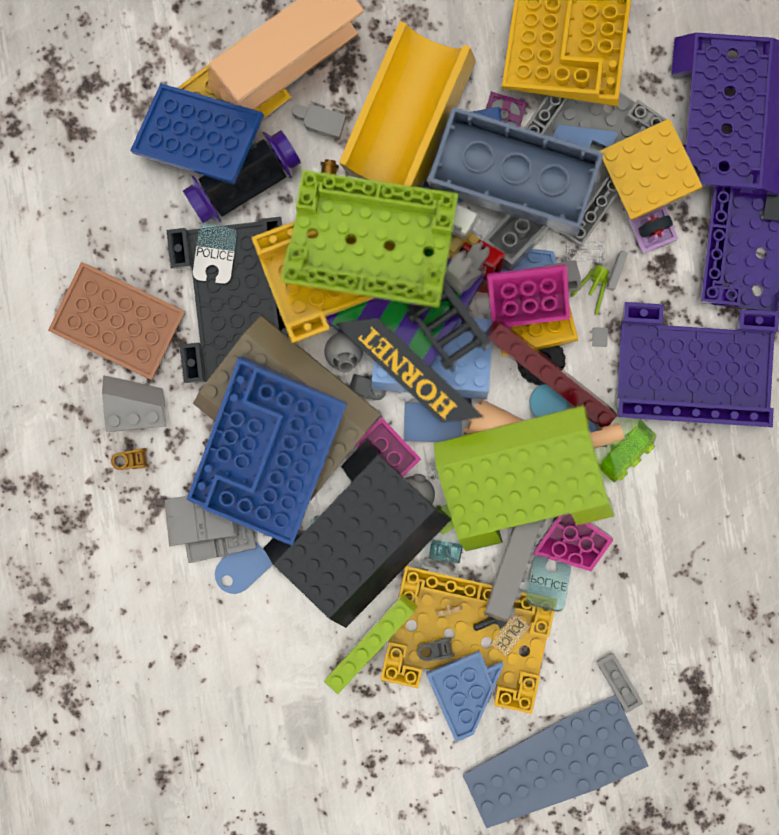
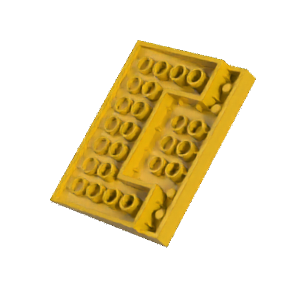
M514 0L502 88L618 106L632 0Z

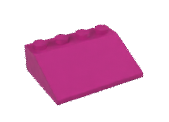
M566 264L487 274L492 323L497 317L509 327L570 319Z

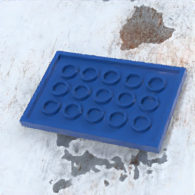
M160 83L130 151L132 154L235 184L264 114L260 111Z

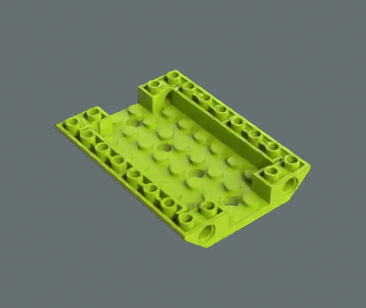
M302 170L295 205L296 217L291 243L287 246L281 282L439 307L458 194ZM311 230L318 232V236L314 239L307 237V233ZM350 236H353L357 239L356 243L353 245H349L345 242L346 239ZM391 242L395 244V249L387 251L384 248L386 243ZM430 248L434 251V255L426 257L423 251Z

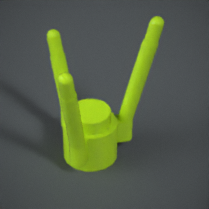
M596 265L594 270L590 269L588 275L581 281V288L590 278L594 282L588 293L590 296L597 285L602 284L595 315H598L606 284L609 280L607 276L610 272L600 265ZM579 290L573 291L570 296L574 297Z

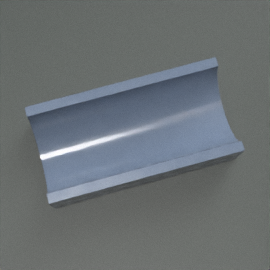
M452 107L429 178L430 190L458 194L457 199L577 236L604 153Z

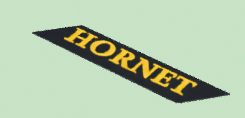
M378 318L336 323L347 336L440 422L484 417Z

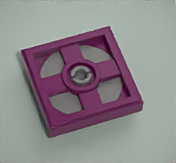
M491 91L486 109L500 107L502 122L520 127L527 102Z

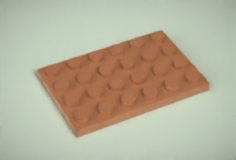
M81 262L48 331L153 380L185 311Z

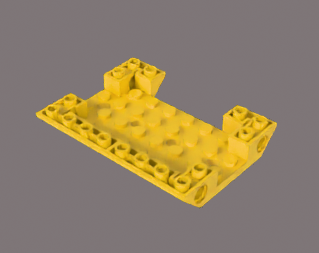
M406 566L398 598L404 594L417 608L388 640L380 680L418 688L422 668L432 670L480 650L486 666L501 660L504 665L496 682L494 706L532 714L540 680V667L546 640L550 635L557 600L521 592L519 600H515L513 607L516 608L512 619L509 618L503 628L499 629L498 625L493 624L475 631L473 624L489 618V616L484 615V611L493 585ZM460 603L462 604L463 609L459 612L443 616L436 615L435 609L443 611L447 610V604H450L451 609L460 606ZM517 619L524 624L523 628H519L520 631L515 627L519 625ZM410 620H414L417 623V628L414 631H409L406 628V623ZM513 625H515V626L513 627V630H514L515 632H518V631H519V633H515L516 636L509 631V630L512 631L511 627H512ZM446 629H452L455 632L454 637L450 641L452 653L455 654V657L423 661L417 656L416 648L420 643L445 638L443 633ZM484 637H489L492 640V645L488 648H484L481 645V640ZM521 646L529 647V654L527 656L519 654ZM429 647L421 649L423 657L430 655L431 650Z

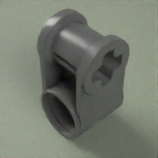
M353 374L349 387L359 396H365L373 400L384 398L386 394L384 390H380L382 391L381 395L378 394L377 397H374L372 380L358 374Z
M452 637L420 643L416 648L417 656L423 661L455 657V654L452 653L450 642ZM423 647H429L431 650L430 655L427 657L421 655Z

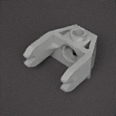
M483 242L474 244L466 257L465 251L456 254L446 268L444 280L459 295L468 290L482 275L479 268L489 255L488 247L483 250L481 249Z

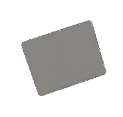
M593 327L592 346L607 347L608 328Z

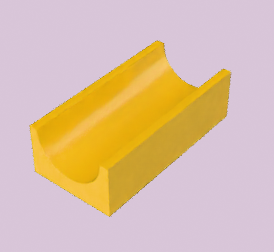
M399 21L339 161V164L348 175L372 181L398 183V185L418 188L423 187L439 150L452 107L457 108L476 63L471 47L464 44L462 48L441 45L421 36L412 30L407 23Z

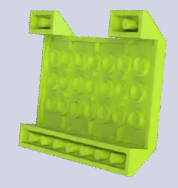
M584 405L433 444L436 469L458 541L465 551L503 543L499 531L501 529L571 513L577 525L615 517L588 428L589 421Z

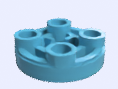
M544 384L532 392L529 406L532 414L535 417L567 410L568 401Z

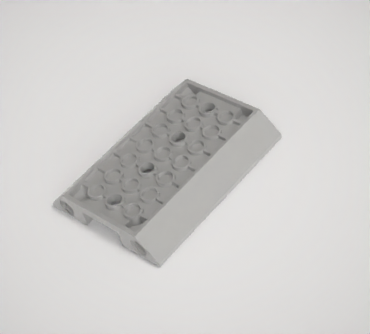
M621 92L618 106H613L614 111L611 113L604 111L603 106L605 104L547 95L524 129L553 137L559 124L612 131L618 133L613 143L615 144L667 119L641 101L637 100L634 102ZM591 142L589 149L596 151L605 148L594 142ZM601 161L578 235L575 236L549 227V229L565 240L581 247L618 196L603 161Z

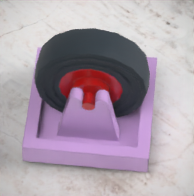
M665 206L633 221L628 218L642 254L678 240L672 219L668 215Z

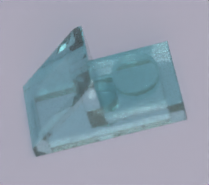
M432 539L429 559L460 563L463 547L458 543Z

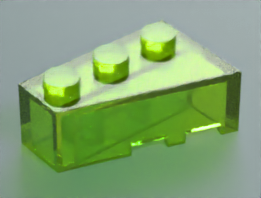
M641 419L636 423L637 426L628 432L624 439L615 445L599 462L600 470L612 482H615L617 479L621 481L628 474L627 470L631 466L633 468L637 466L642 460L640 457L644 453L649 454L655 447L654 443L657 434Z

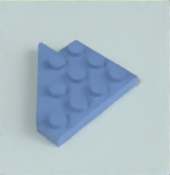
M480 650L426 672L456 742L474 735L504 666L502 660L486 666Z

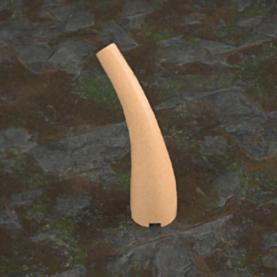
M480 399L479 404L477 403L474 408L484 417L468 419L471 424L469 428L465 427L464 433L471 434L523 421L524 419ZM619 423L602 427L599 431L590 432L594 448L624 439Z

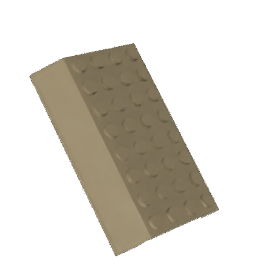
M261 315L243 334L205 383L193 404L213 421L216 420L236 362L240 356L346 402V408L311 496V501L381 413L300 346L292 343L288 336Z

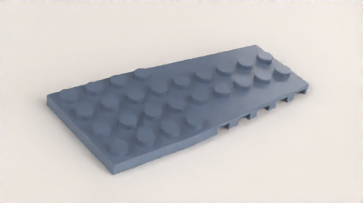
M614 695L555 722L536 735L528 737L525 741L510 747V749L494 756L489 761L481 763L471 771L463 773V777L485 827L490 828L595 791L648 767V763L617 696Z

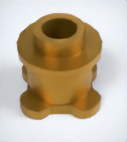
M325 159V162L320 163L322 165L321 173L336 175L337 168H339L336 161Z

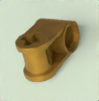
M147 448L116 453L111 458V465L117 470L149 467L145 453ZM119 456L125 458V464L122 467H118L115 463L116 458Z

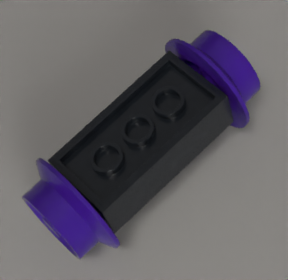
M282 130L272 136L262 132L265 139L250 147L235 184L202 176L198 180L205 190L203 191L194 175H192V185L184 189L183 193L202 223L212 218L221 222L212 204H214L221 217L286 178V174L290 179L292 178V169L301 164V161Z

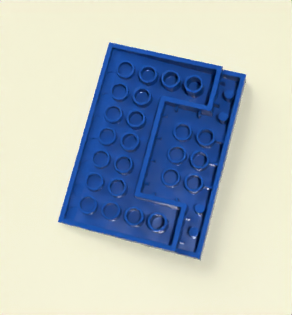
M240 356L236 362L186 500L203 506V510L293 545L347 403Z

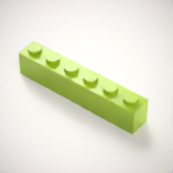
M402 594L328 674L324 682L334 692L339 694L409 619L417 606Z

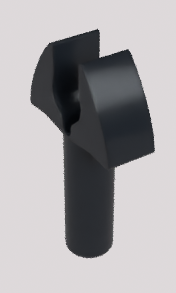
M489 617L473 624V628L475 631H479L496 624L501 629L508 620L503 622Z

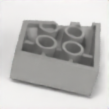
M103 375L102 399L106 432L166 427L163 388Z

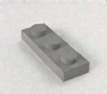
M614 653L597 662L626 713L643 704Z

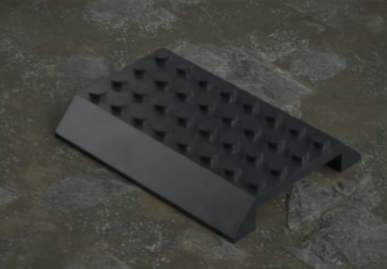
M282 217L264 218L259 222L187 230L186 228L166 230L171 269H192V276L196 246L234 251L231 278L227 283H215L219 273V269L215 265H209L206 268V281L197 280L193 276L200 343L179 345L184 383L207 382L243 334L261 315L290 338L251 238L282 226Z
M368 438L341 466L352 483L304 533L298 530L293 545L272 538L264 547L272 564L323 614L345 628L452 520L439 506L434 507L380 455L381 451Z

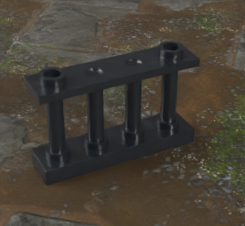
M444 280L440 302L447 300L451 306L449 307L450 310L426 326L420 319V316L433 308V306L422 305L414 310L409 304L406 316L412 324L414 322L417 324L441 357L440 363L445 370L449 369L453 373L455 372L454 362L476 347H481L484 351L491 347V341L446 280ZM453 316H459L462 320L461 325L436 341L431 331ZM465 331H470L473 335L472 341L448 357L442 347Z

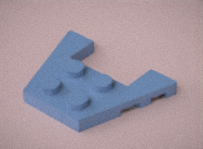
M559 124L553 137L589 148L591 142L607 148L613 145L618 133Z

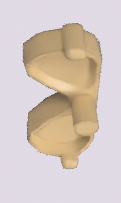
M460 603V606L451 609L450 604H447V610L437 611L435 609V612L438 616L449 615L461 611L463 607Z

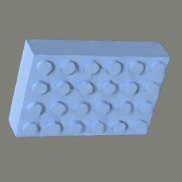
M474 318L484 333L492 324L491 319ZM460 320L456 328L461 325L462 320ZM465 331L443 347L444 352L448 357L471 342L473 335L470 331ZM492 341L491 347L484 351L481 347H476L454 362L455 372L453 373L449 369L445 370L440 363L441 357L439 355L431 368L462 397L487 400ZM374 361L372 375L373 390L409 393Z

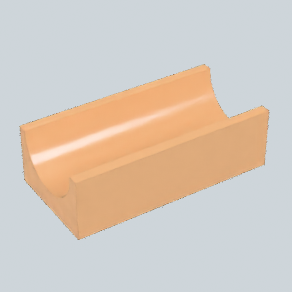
M357 0L295 1L209 63V88L221 101L256 110L357 37L358 32L351 24V21L363 14L364 9Z

